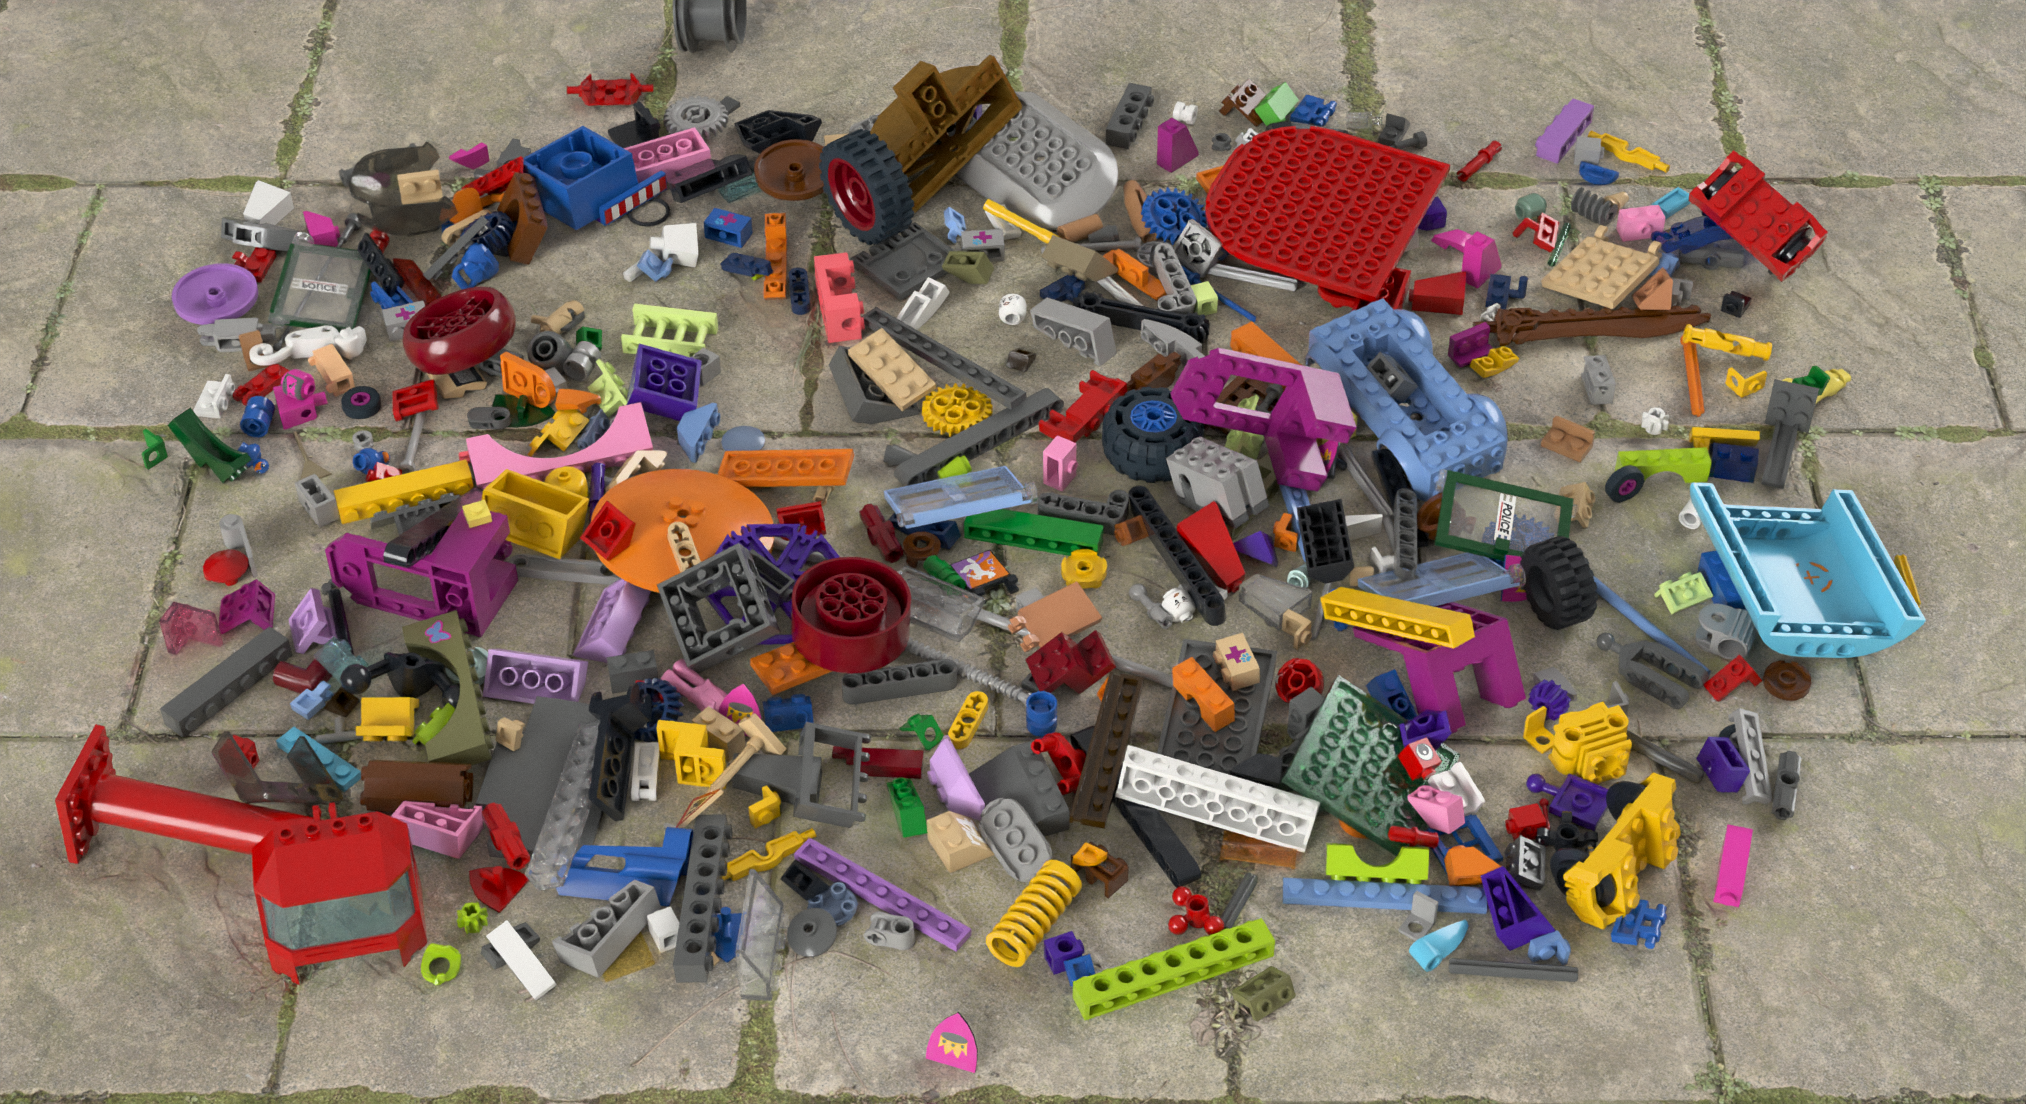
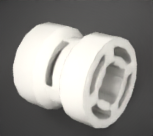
M1178 101L1174 107L1173 118L1179 122L1183 120L1187 124L1193 125L1197 118L1198 106L1192 104L1186 106L1184 102Z

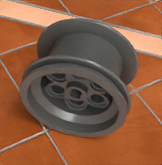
M673 0V23L679 49L682 52L688 50L690 53H695L699 41L724 40L727 50L733 53L737 44H742L745 39L747 0Z

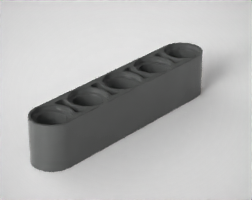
M942 659L880 668L864 673H848L843 676L841 681L842 697L848 704H862L953 690L957 686V665L953 660Z

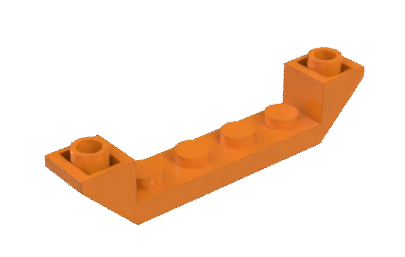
M786 213L765 214L766 260L771 262L773 273L765 276L764 299H787Z

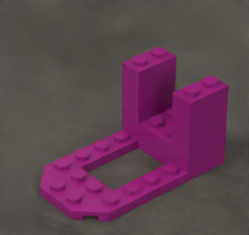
M1223 348L1213 349L1209 351V355L1200 359L1197 356L1188 360L1171 391L1172 400L1184 420L1263 435L1277 483L1318 492L1327 478V473L1316 439L1322 438L1347 444L1357 428L1339 373ZM1230 375L1286 386L1271 414L1216 402Z
M462 509L431 555H427L410 568L384 562V551L388 543L346 532L329 543L325 549L332 582L339 588L344 587L351 593L350 598L357 604L419 621L457 610L460 619L464 618L468 627V631L464 633L482 637L519 581L516 564L493 559L510 533L507 515L490 511L492 522L469 528ZM373 563L429 577L434 601L378 587Z
M1455 602L1434 606L1470 614L1475 637L1456 648L1363 627H1353L1356 638L1403 654L1418 715L1426 709L1435 711L1446 710L1452 734L1456 733L1458 728L1466 725L1453 672H1460L1469 664L1473 666L1481 699L1501 705L1504 708L1515 707L1518 705V702L1526 699L1506 618Z

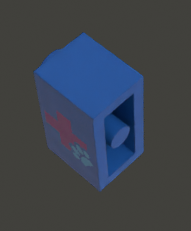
M714 208L703 222L705 238L742 248L753 234L751 217Z

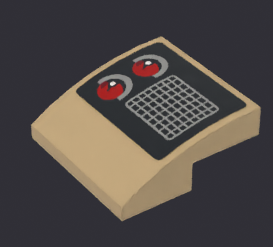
M476 366L444 375L427 374L430 379L435 380L437 389L443 398L464 397L465 390L485 389L487 383Z

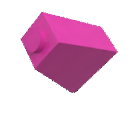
M1477 231L1465 241L1461 272H1466V283L1478 289L1490 278V274H1495L1501 269L1502 264L1495 240Z
M1727 824L1719 858L1713 902L1739 907L1744 888L1753 829Z

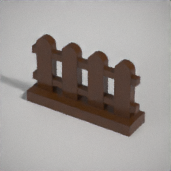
M1237 376L1221 391L1216 402L1238 407V404L1243 399L1254 396L1253 393L1265 399L1267 396L1266 389L1269 385L1265 381ZM1260 399L1257 402L1258 406H1260V404L1262 403V400ZM1274 400L1271 405L1276 406L1278 400ZM1271 405L1267 409L1269 412L1273 411ZM1210 425V428H1212L1213 430L1217 428L1226 435H1228L1231 430L1228 428Z

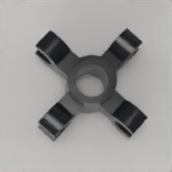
M1572 811L1561 812L1562 819H1560L1557 831L1537 828L1535 842L1545 847L1549 845L1554 846L1555 851L1562 848L1577 849V847L1589 851L1588 847L1595 849L1596 842H1598V832L1588 831L1579 833L1578 827L1572 824Z

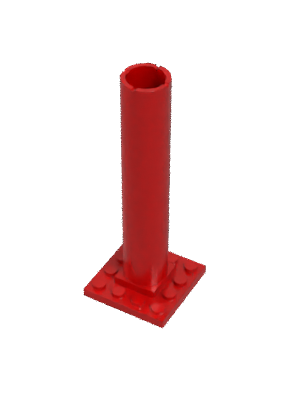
M95 724L55 798L68 861L79 864L82 856L87 854L92 837L98 833L99 823L252 855L251 849L273 828L314 822V817L116 775V770L113 769V755L110 753L109 737H107L105 726Z

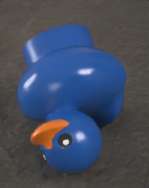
M243 442L237 451L247 452L252 459L247 464V467L253 466L254 470L259 474L266 473L269 469V463L261 458L260 446L257 444L248 445Z
M364 448L353 457L354 468L366 475L369 469L373 470L377 462L386 465L390 462V455L387 452H377L372 448Z

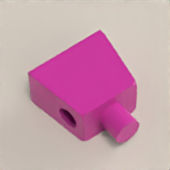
M282 386L273 387L284 430L316 419L315 407L327 404L324 391L312 394L302 401L287 396L283 392Z

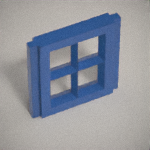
M1477 815L1465 816V824L1456 830L1468 827L1475 839L1463 843L1455 830L1452 834L1458 845L1471 847L1479 844L1485 855L1498 864V862L1503 861V856ZM1432 828L1425 830L1427 832H1437L1439 836L1447 834ZM1439 837L1437 847L1431 848L1447 874L1444 858L1452 847L1446 848Z

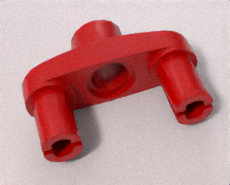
M1058 732L1049 733L1043 738L1035 739L1031 743L1032 751L1035 754L1048 752L1054 765L1063 777V780L1057 783L1061 794L1066 795L1072 792L1076 794L1086 754L1080 749H1073L1064 736Z

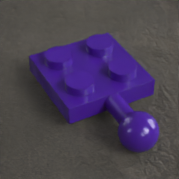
M1570 773L1561 788L1547 783L1540 774H1532L1527 778L1526 786L1532 793L1543 791L1555 796L1549 806V813L1562 818V811H1572V822L1592 831L1596 830L1608 809L1606 803L1607 788Z

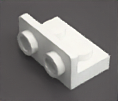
M225 374L222 382L207 381L194 408V413L197 416L221 418L224 410L228 407L231 395L235 391V384L232 383L230 374Z
M1461 762L1455 763L1451 770L1432 775L1427 781L1434 789L1448 791L1451 794L1461 796L1464 817L1476 814L1485 803L1481 792Z

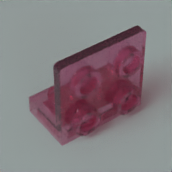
M173 601L159 620L168 653L177 655L180 649L186 645L188 639L216 647L223 645L216 615L210 610H203Z

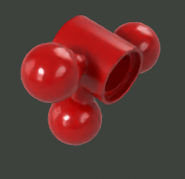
M1183 886L1173 891V902L1180 907L1186 906L1187 914L1184 916L1174 915L1169 919L1168 928L1171 933L1175 935L1184 934L1188 929V923L1194 928L1204 927L1208 935L1218 933L1224 929V922L1220 917L1210 916L1208 899L1200 894L1192 895L1191 891Z

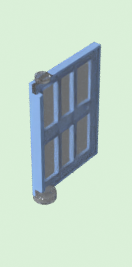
M1006 466L884 491V498L897 515L899 527L905 526L906 529L1027 503L1030 505L1036 504L1038 502L1034 482H1025L1024 488Z
M1464 553L1418 564L1414 578L1411 580L1398 578L1393 570L1358 579V587L1368 593L1434 607L1507 588L1522 587L1525 585L1526 577L1520 564L1510 565L1509 569L1506 570L1487 557Z

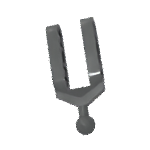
M1606 632L1601 633L1596 639L1597 646L1601 650H1612L1619 654L1618 673L1623 675L1631 685L1674 709H1681L1689 701V693L1677 683L1638 663L1637 661L1641 657L1654 667L1695 689L1701 688L1709 679L1708 672L1702 666L1658 642L1650 643L1647 640H1642L1622 646L1615 642L1613 635Z

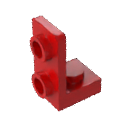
M1739 654L1704 684V687L1717 702H1720L1741 683L1750 681L1756 687L1762 680Z

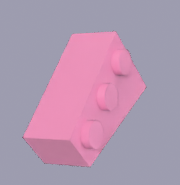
M403 801L391 816L408 824L412 845L460 859L484 829L481 815L482 806H474L473 809H461L457 804H451L450 808L435 807V803Z

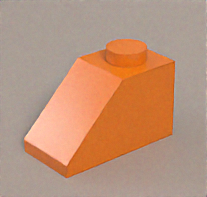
M1463 845L1454 846L1449 849L1444 858L1450 886L1482 884L1481 875L1502 867L1475 847H1465Z

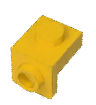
M767 785L762 787L763 799L748 807L750 823L755 829L768 824L780 816V797L775 791L772 792Z

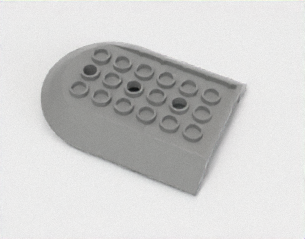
M1015 92L1022 104V109L955 174V176L986 199H990L1000 205L1005 204L1009 211L1049 231L1057 230L1058 226L1099 213L1110 201L1118 183V166L1110 148L1099 138L1034 92ZM1012 137H1018L1015 141H1009ZM1038 157H1045L1042 161H1036Z

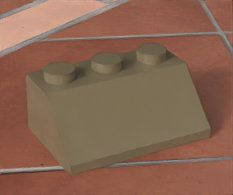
M1052 235L1041 256L1047 261L1046 265L1056 271L1060 268L1063 273L1069 276L1075 274L1078 279L1085 282L1087 279L1097 282L1117 273L1119 269L1098 252Z

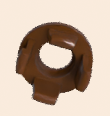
M915 532L907 536L903 541V551L907 558V565L915 569L918 561H925L931 555L938 557L940 551L938 537L929 532ZM919 540H925L927 546L919 548L917 543Z

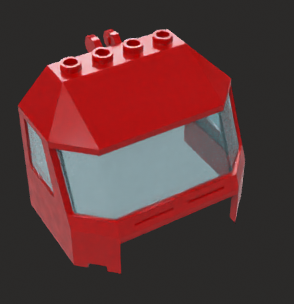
M333 802L329 803L328 807L330 819L321 820V809L319 805L313 806L314 822L273 828L251 849L253 887L272 970L280 975L282 973L287 975L294 983L300 986L297 966L399 949L403 967H405L411 961L410 957L417 949L421 950L427 944L422 887L407 823L378 811L338 818L336 804Z

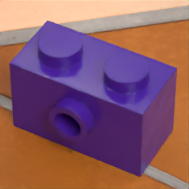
M1708 737L1696 758L1717 792L1738 793L1750 773V769L1729 738Z

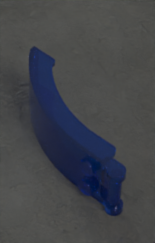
M1699 216L1685 222H1677L1671 225L1670 229L1663 232L1654 231L1651 234V240L1660 242L1661 249L1665 253L1680 249L1683 254H1687L1713 242L1734 239L1709 216Z

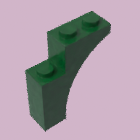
M191 407L172 419L168 424V427L200 468L205 464L210 466L222 483L228 479L231 482L236 480L248 469L247 464L252 459L247 452L237 451L218 439L203 424Z

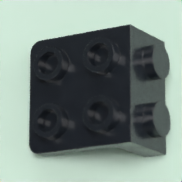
M641 102L633 104L635 120L608 130L610 138L622 148L660 138L659 130L661 126L658 119L654 118L649 108H645Z

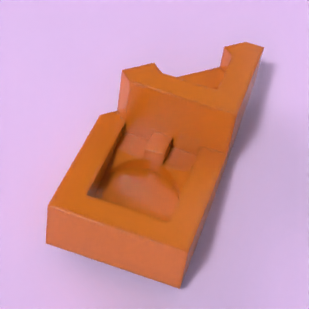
M558 389L555 405L557 410L580 409V413L584 414L587 412V407L592 404L599 405L601 397L586 391Z

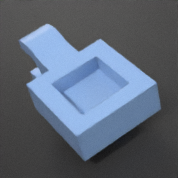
M948 207L943 211L945 225L950 229L947 238L956 243L957 235L961 236V231L966 230L963 215Z
M322 681L313 691L306 689L290 703L291 709L309 720L325 706L324 701H328L334 695L333 692L328 690L331 685Z

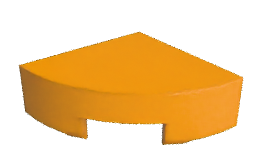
M1085 842L1073 856L1072 863L1080 866H1095L1107 859L1108 852Z

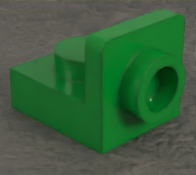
M1812 366L1807 376L1794 378L1792 383L1819 388V396L1824 392L1830 376L1818 366Z

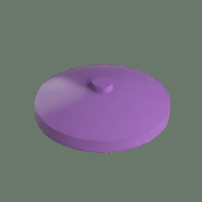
M211 264L192 270L176 283L172 291V302L177 314L186 321L200 325L215 324V320L237 319L247 313L254 306L258 298V286L253 274L247 269L233 264Z

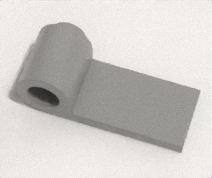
M228 514L219 521L224 544L229 549L245 547L252 575L257 577L243 521L236 514Z

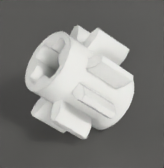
M1650 408L1648 413L1643 412L1641 427L1645 428L1649 434L1658 435L1662 432V429H1668L1669 415H1665L1664 410L1661 408Z

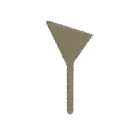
M293 431L292 434L305 460L300 480L316 474L319 479L332 475L329 471L309 460L297 432Z

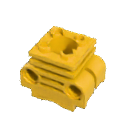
M1604 702L1594 704L1583 711L1568 712L1560 715L1559 724L1553 727L1555 731V746H1553L1552 753L1548 755V758L1559 773L1563 775H1568L1569 773L1572 775L1576 774L1577 777L1597 785L1601 782L1618 779L1626 775L1632 746L1631 740H1627L1626 735L1629 722L1628 717L1619 705L1607 708Z

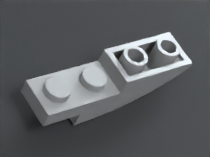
M1146 319L1141 321L1142 339L1166 357L1175 351L1181 355L1180 361L1184 365L1194 357L1198 356L1199 359L1205 357L1202 354V344L1188 334L1156 321Z

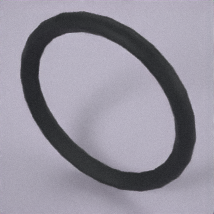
M654 197L649 201L659 202L666 208V213L661 219L653 222H640L633 218L632 211L627 213L631 222L639 226H655L661 224L669 217L670 207L664 200Z

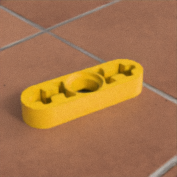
M980 691L970 693L949 729L948 735L955 749L966 748L975 735L988 710V697L985 693ZM966 717L974 719L972 723H965L962 720Z

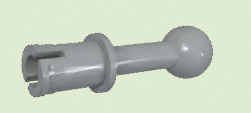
M1134 584L1129 589L1130 598L1134 601H1140L1148 609V617L1155 620L1161 628H1169L1173 623V617L1162 608V604L1159 602L1154 603L1147 596V589L1144 585Z

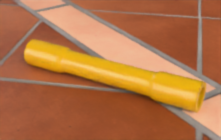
M987 199L983 206V210L1008 221L1047 244L1052 235L1060 237L1016 215L990 199Z

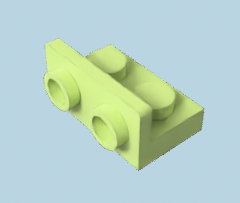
M1691 572L1680 576L1676 582L1668 580L1660 584V589L1654 594L1656 598L1662 596L1671 615L1713 597L1701 572L1693 575Z

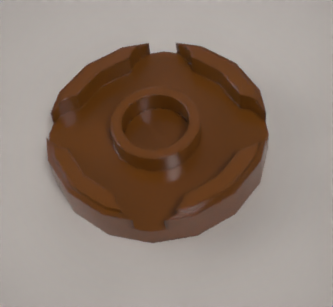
M1779 660L1766 667L1763 684L1765 689L1774 697L1786 701H1796L1804 698L1809 693L1812 678L1809 671L1799 663L1793 661L1785 663V660Z

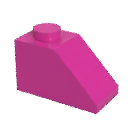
M303 211L312 247L313 244L336 247L338 245L337 238L340 237L338 226H333L331 218Z

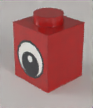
M1427 737L1408 744L1398 755L1412 781L1421 777L1424 780L1430 778L1436 773L1435 769L1442 763Z

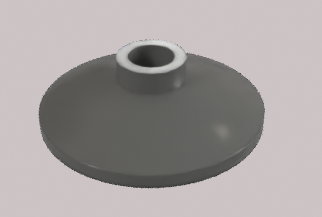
M809 908L799 912L792 919L787 930V939L790 947L797 954L804 957H816L825 953L831 948L837 936V925L830 913L820 908ZM813 926V930L807 933L806 929Z

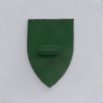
M495 394L492 407H504L509 410L511 424L508 427L512 428L533 426L555 415V411L549 405L539 408L529 404L526 395H520L517 398L514 395ZM500 416V417H497L495 420H502V419H504L505 417H504V416Z

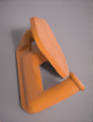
M465 188L457 191L449 208L441 212V218L456 224L482 211L484 206L500 203L505 192L479 197V193L474 188Z

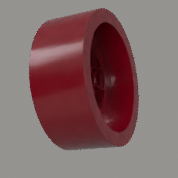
M839 557L825 560L810 567L796 581L792 591V639L800 654L816 666L839 673L870 672L896 660L908 644L910 636L911 593L903 577L891 567L868 558Z

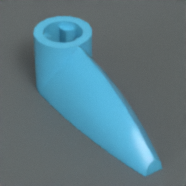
M1466 919L1456 922L1416 940L1411 945L1409 953L1426 972L1432 971L1441 963L1443 958L1454 951L1462 942L1469 927Z

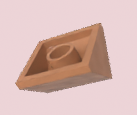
M1662 267L1635 291L1631 297L1640 309L1671 310L1673 280Z

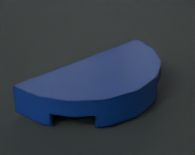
M1583 161L1580 162V176L1592 184H1610L1619 177V172Z

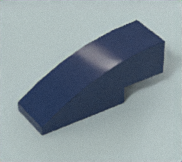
M895 512L888 519L894 528L908 536L915 532L934 534L940 541V548L950 549L961 537L956 521L946 520L906 529Z

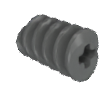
M1581 187L1572 198L1571 210L1575 213L1578 212L1580 216H1585L1586 219L1592 220L1594 223L1607 226L1614 219L1618 211V205L1614 204L1611 207V201L1604 203L1605 199L1603 197L1598 199L1597 194L1591 196V191L1587 190L1584 192V188Z

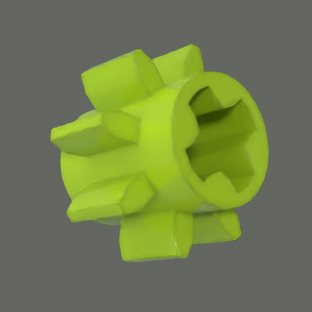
M479 902L465 903L461 910H457L458 928L465 927L466 934L480 933L483 926H488L487 908L480 909Z

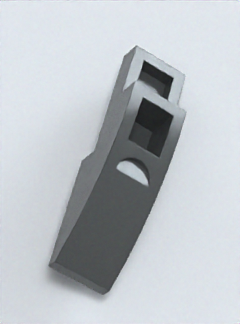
M231 217L222 218L221 238L233 240V243L288 251L290 243L299 247V230L268 223L258 224Z

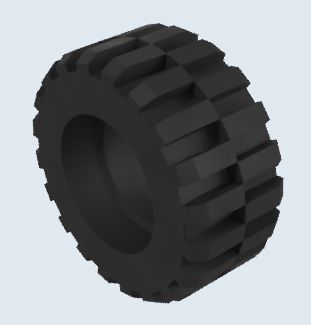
M1557 536L1528 546L1523 552L1522 560L1520 561V577L1523 581L1522 586L1526 592L1527 601L1530 602L1531 609L1537 614V618L1544 622L1546 627L1554 630H1561L1590 619L1597 609L1596 601L1598 600V594L1596 593L1597 585L1594 582V574L1589 567L1588 559L1584 557V552L1581 548L1577 547L1574 541L1563 536Z

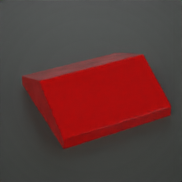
M606 501L580 538L604 559L610 561L630 546L636 523L609 501Z

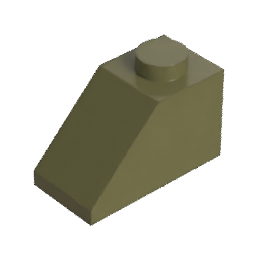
M949 251L942 265L943 270L969 284H987L994 270L985 252Z

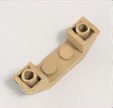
M637 450L625 461L606 487V493L620 482L628 479L630 474L633 476L638 470L642 473L661 470L665 465L663 460L668 453L665 451Z

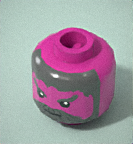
M293 369L282 377L281 386L287 396L303 401L315 391L314 378L309 373Z

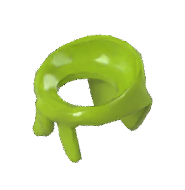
M429 944L422 957V976L434 985H441L446 981L456 978L460 972L461 954L451 945ZM439 957L446 958L450 962L449 970L446 973H439L437 976L433 975L430 972L431 962Z

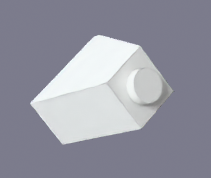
M258 180L243 213L245 221L276 225L294 209L291 193Z

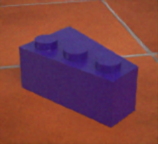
M1504 866L1481 875L1497 937L1509 951L1530 943L1532 939L1556 931Z

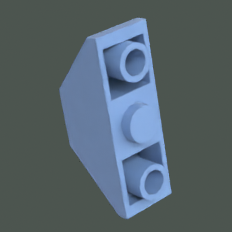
M711 403L684 413L677 426L679 445L693 463H696L699 456L703 455L707 441L712 438L713 429L720 423L721 415L718 413L717 403Z

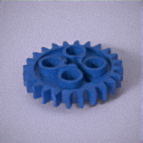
M1167 187L1164 192L1159 188L1157 193L1153 191L1151 196L1148 195L1146 201H1144L1141 215H1143L1142 221L1146 222L1145 228H1151L1150 234H1157L1156 239L1163 237L1164 243L1167 240H1171V244L1174 245L1190 219H1194L1206 228L1205 211H1202L1204 205H1197L1199 199L1192 200L1193 194L1186 196L1185 190L1178 193L1177 188H1175L1171 192Z

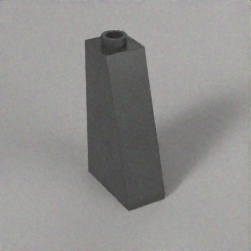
M734 753V755H733V760H734L740 753ZM753 754L731 778L732 788L763 796L762 787L767 785L772 792L775 791L779 795L782 802L794 805L795 794L800 787L802 756ZM813 756L810 802L818 804L823 772L822 759Z

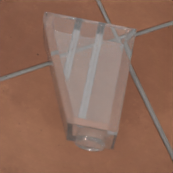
M1259 574L1245 579L1239 586V602L1278 631L1282 629L1283 614L1288 609L1297 614H1303L1311 608L1312 591L1307 588Z

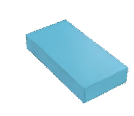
M1677 187L1651 205H1659L1665 219H1667L1691 202L1688 201L1689 193Z

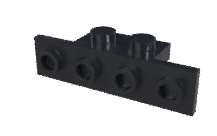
M365 233L358 244L357 251L387 295L393 297L398 286L403 288L405 280L389 258H385L369 233Z

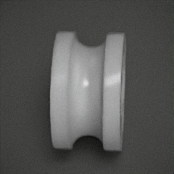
M358 431L352 437L354 448L357 451L364 448H373L374 446L373 437L369 431Z

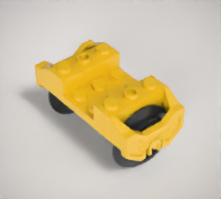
M1653 772L1641 781L1640 784L1630 781L1614 783L1606 793V803L1617 823L1594 851H1590L1588 854L1574 848H1562L1557 850L1551 857L1550 869L1555 883L1566 896L1567 904L1582 922L1604 930L1607 925L1615 922L1616 918L1622 915L1624 918L1632 909L1638 906L1640 901L1637 874L1645 869L1647 863L1665 869L1671 861L1676 859L1678 854L1677 839L1681 833L1680 826L1674 819L1675 812L1672 806V794L1676 790L1675 779Z

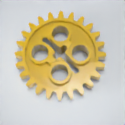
M954 383L953 387L945 384V389L937 387V392L932 391L930 396L926 395L925 401L922 402L923 421L927 422V427H933L934 432L940 430V435L948 432L949 437L992 416L993 413L991 398H987V395L981 394L980 391L974 390L971 386L966 388L965 383L961 387H958L956 383Z

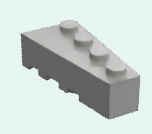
M1050 298L1044 299L1030 310L1035 329L1054 340L1059 338L1063 345L1069 349L1071 347L1076 348L1080 351L1079 355L1085 358H1093L1096 365H1103L1117 354L1110 318Z
M633 880L610 897V903L606 906L597 907L590 912L591 917L582 924L577 922L570 927L571 932L563 938L558 936L552 942L559 961L600 978L647 925V915L661 909L654 887Z

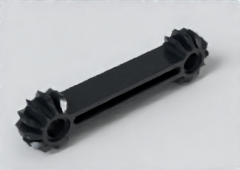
M1086 291L1085 294L1078 293V297L1074 298L1073 306L1110 318L1111 325L1141 331L1142 320L1156 321L1188 334L1199 343H1204L1210 334L1209 320L1205 318L1204 314L1198 315L1197 312L1191 314L1188 311L1187 315L1105 299L1103 294H1096L1095 291L1092 293Z

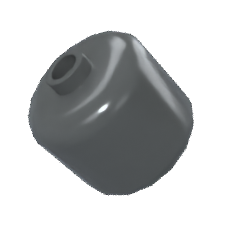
M544 331L535 335L529 342L527 355L532 364L542 368L544 371L555 367L563 375L565 374L563 363L572 353L573 348L556 332Z

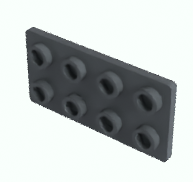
M447 493L440 496V500L432 501L431 499L419 501L417 506L409 507V505H402L397 507L395 512L387 513L385 510L374 513V517L370 518V529L395 523L398 535H401L459 498L460 495L454 496L453 493Z

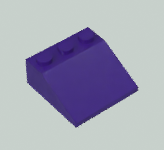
M639 343L626 405L641 402L644 412L681 421L684 413L696 410L702 361Z

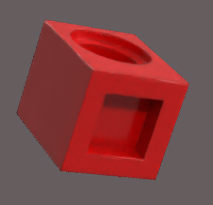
M1538 803L1509 809L1508 819L1505 820V827L1507 833L1512 834L1514 841L1520 835L1534 840L1537 837V828H1546L1547 821Z

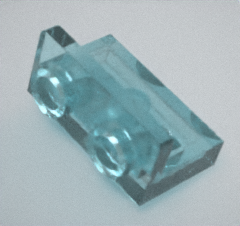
M335 636L313 655L340 684L342 671L347 666L352 664L368 666V663L360 655L355 657L350 652L352 647L344 639L339 641Z

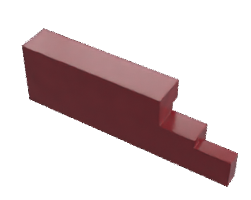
M833 746L832 758L846 759V765H853L854 750ZM862 747V752L869 753L870 759L867 762L861 761L860 772L872 777L922 778L924 750Z

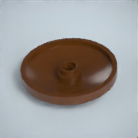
M797 139L786 140L769 146L758 156L755 162L754 173L757 185L766 194L787 201L806 200L820 195L824 192V183L820 179L822 171L819 169V162H821L820 153L823 152V146L812 141Z

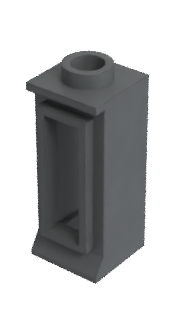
M751 549V556L768 599L774 602L777 608L784 602H789L792 599L795 580Z

